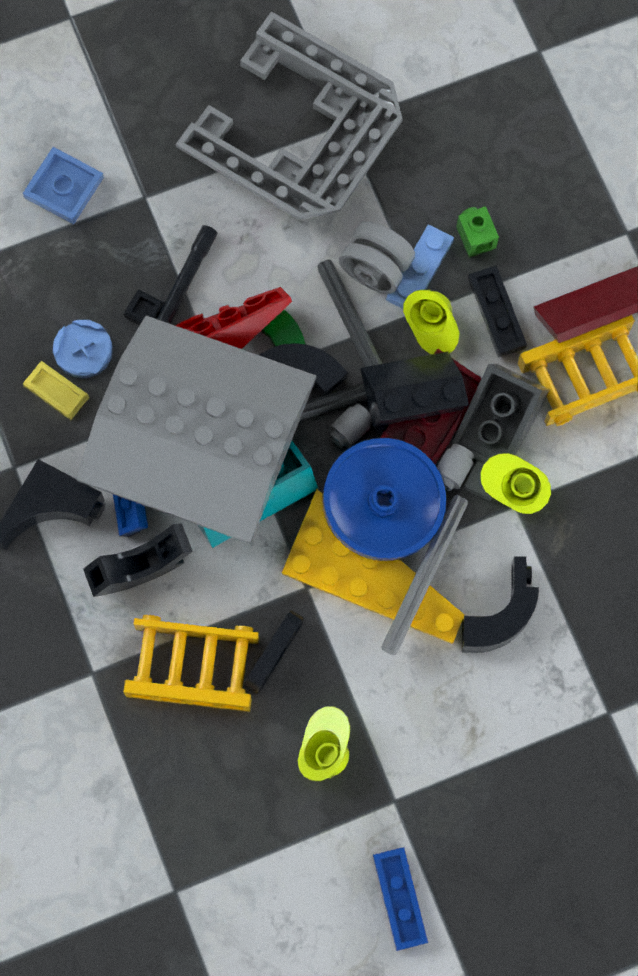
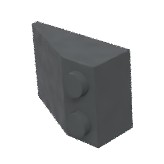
M497 363L488 364L451 447L453 444L464 446L474 454L473 458L483 463H486L490 457L497 454L509 453L515 455L537 418L550 389Z

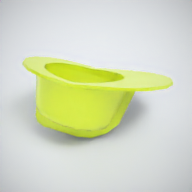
M430 289L414 291L408 295L403 304V313L422 349L429 354H434L437 349L448 353L455 350L459 342L460 333L452 315L451 303L447 297L440 292L431 291Z
M509 453L490 457L483 465L480 473L481 484L485 492L492 498L522 514H533L540 511L548 503L551 496V484L547 476L534 465Z
M334 706L323 707L312 715L307 724L299 752L298 766L303 776L312 781L330 779L332 776L342 772L348 764L349 750L347 745L350 737V724L348 717L342 710Z

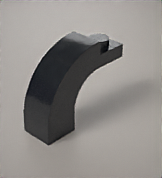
M293 343L283 344L259 354V356L316 375L314 386L323 396L330 394L348 377V372L335 358L314 346Z
M182 523L173 524L157 537L139 547L117 554L99 556L83 568L93 597L103 596L136 587L167 574L184 563L183 558L192 553L193 550Z
M525 556L513 557L511 562V599L502 611L491 616H464L462 620V653H482L501 648L513 641L528 624L538 601L539 587H527V584L531 585L532 566H526Z

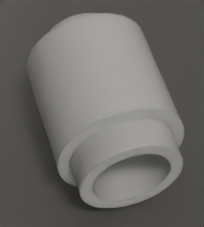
M360 404L349 407L329 426L331 431L329 437L340 448L343 446L347 448L352 447L371 428L372 419L370 413Z
M453 444L451 449H446L437 466L447 491H452L453 488L460 489L473 465L472 459L474 454L459 444Z

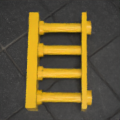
M632 315L564 342L558 343L554 340L520 354L517 364L521 373L523 374L528 371L535 373L540 385L550 389L546 398L552 410L547 412L544 422L546 426L554 423L556 426L566 424L576 414L638 391V356L628 337L629 331L635 322ZM609 339L617 341L634 378L618 384L602 351V342ZM584 349L586 352L590 351L607 389L592 395L573 358L576 352ZM556 360L563 363L579 400L563 405L546 369L548 363Z
M143 615L142 619L134 618V627L138 631H143L137 676H134L133 680H125L123 692L126 697L250 712L251 694H245L246 690L243 689L248 644L259 645V633L253 632L252 627L235 626V630L164 622L161 621V617L154 615ZM156 633L174 635L168 680H165L164 684L152 683V678H150ZM187 636L205 638L200 681L196 684L195 688L184 687L183 682H181ZM218 640L236 642L231 685L227 687V691L214 690L215 686L212 685Z

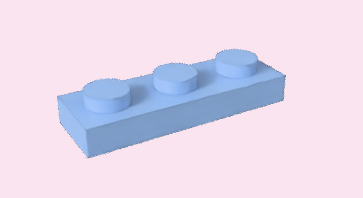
M428 224L414 248L415 258L408 270L401 272L403 274L402 281L395 292L387 295L386 301L403 309V304L408 295L414 291L426 290L450 249L454 237Z

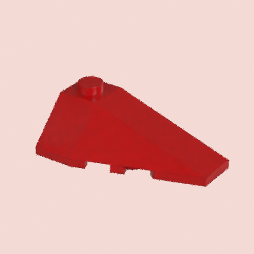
M279 287L247 298L242 306L229 307V305L219 307V314L204 318L202 313L175 326L243 349L292 302V299Z

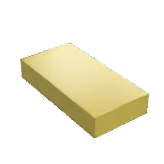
M43 361L37 365L23 382L25 388L69 420L73 419L89 399V395Z

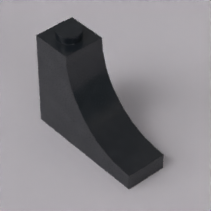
M38 459L0 521V547L7 550L14 539L23 531L44 521L67 519L90 526L94 519L98 520L105 509L106 504H104L105 500L102 492L78 482L72 476Z

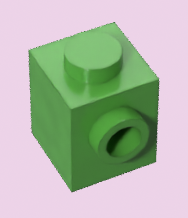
M486 206L479 209L476 207L468 208L458 216L456 228L469 258L496 249L499 236Z

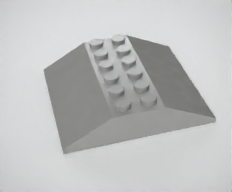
M145 316L122 354L97 411L76 480L251 544L315 383L316 375Z

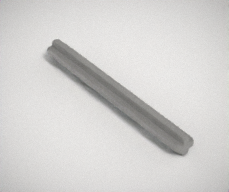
M455 495L451 499L441 526L434 535L381 646L383 651L391 655H395L399 651L468 505V501L465 498Z

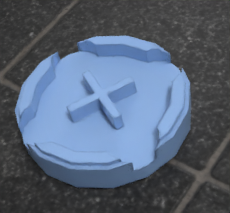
M76 320L72 324L64 326L58 331L53 342V354L57 365L65 374L74 378H90L99 375L107 368L112 359L113 345L109 334L102 325L91 320Z

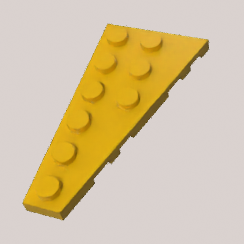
M316 489L282 570V575L394 620L416 573L400 559L391 561L372 560L360 556L345 547L331 531L323 511V493ZM429 585L410 627L453 644L464 614Z

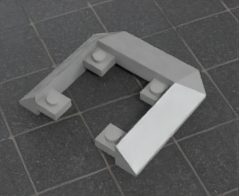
M271 11L256 32V40L240 60L241 67L265 80L278 62L323 88L313 102V109L335 122L307 162L281 148L267 167L222 140L232 127L233 119L208 105L197 122H191L176 143V147L298 220L340 212L402 122L403 118L394 83Z

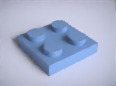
M52 147L24 190L23 196L32 203L75 224L104 179L102 172Z

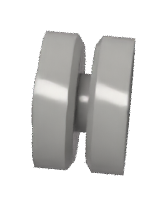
M363 221L357 226L352 235L353 243L346 245L341 253L339 264L349 276L360 284L381 293L391 294L396 291L402 281L403 274L401 272L408 270L415 258V251L402 236L393 230L374 222Z

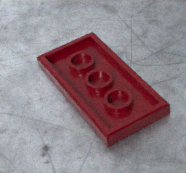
M638 266L533 307L535 316L555 340L561 343L638 313Z
M437 349L434 354L442 353V351ZM453 359L462 374L470 405L482 378ZM469 405L456 412L390 424L386 427L380 438L397 439L409 443L425 453L436 464L462 423Z

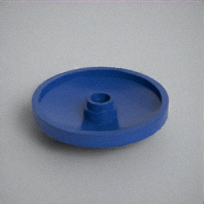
M370 439L350 447L334 462L323 488V511L333 534L352 552L372 560H398L418 552L434 537L444 518L446 490L437 467L421 450L397 439Z

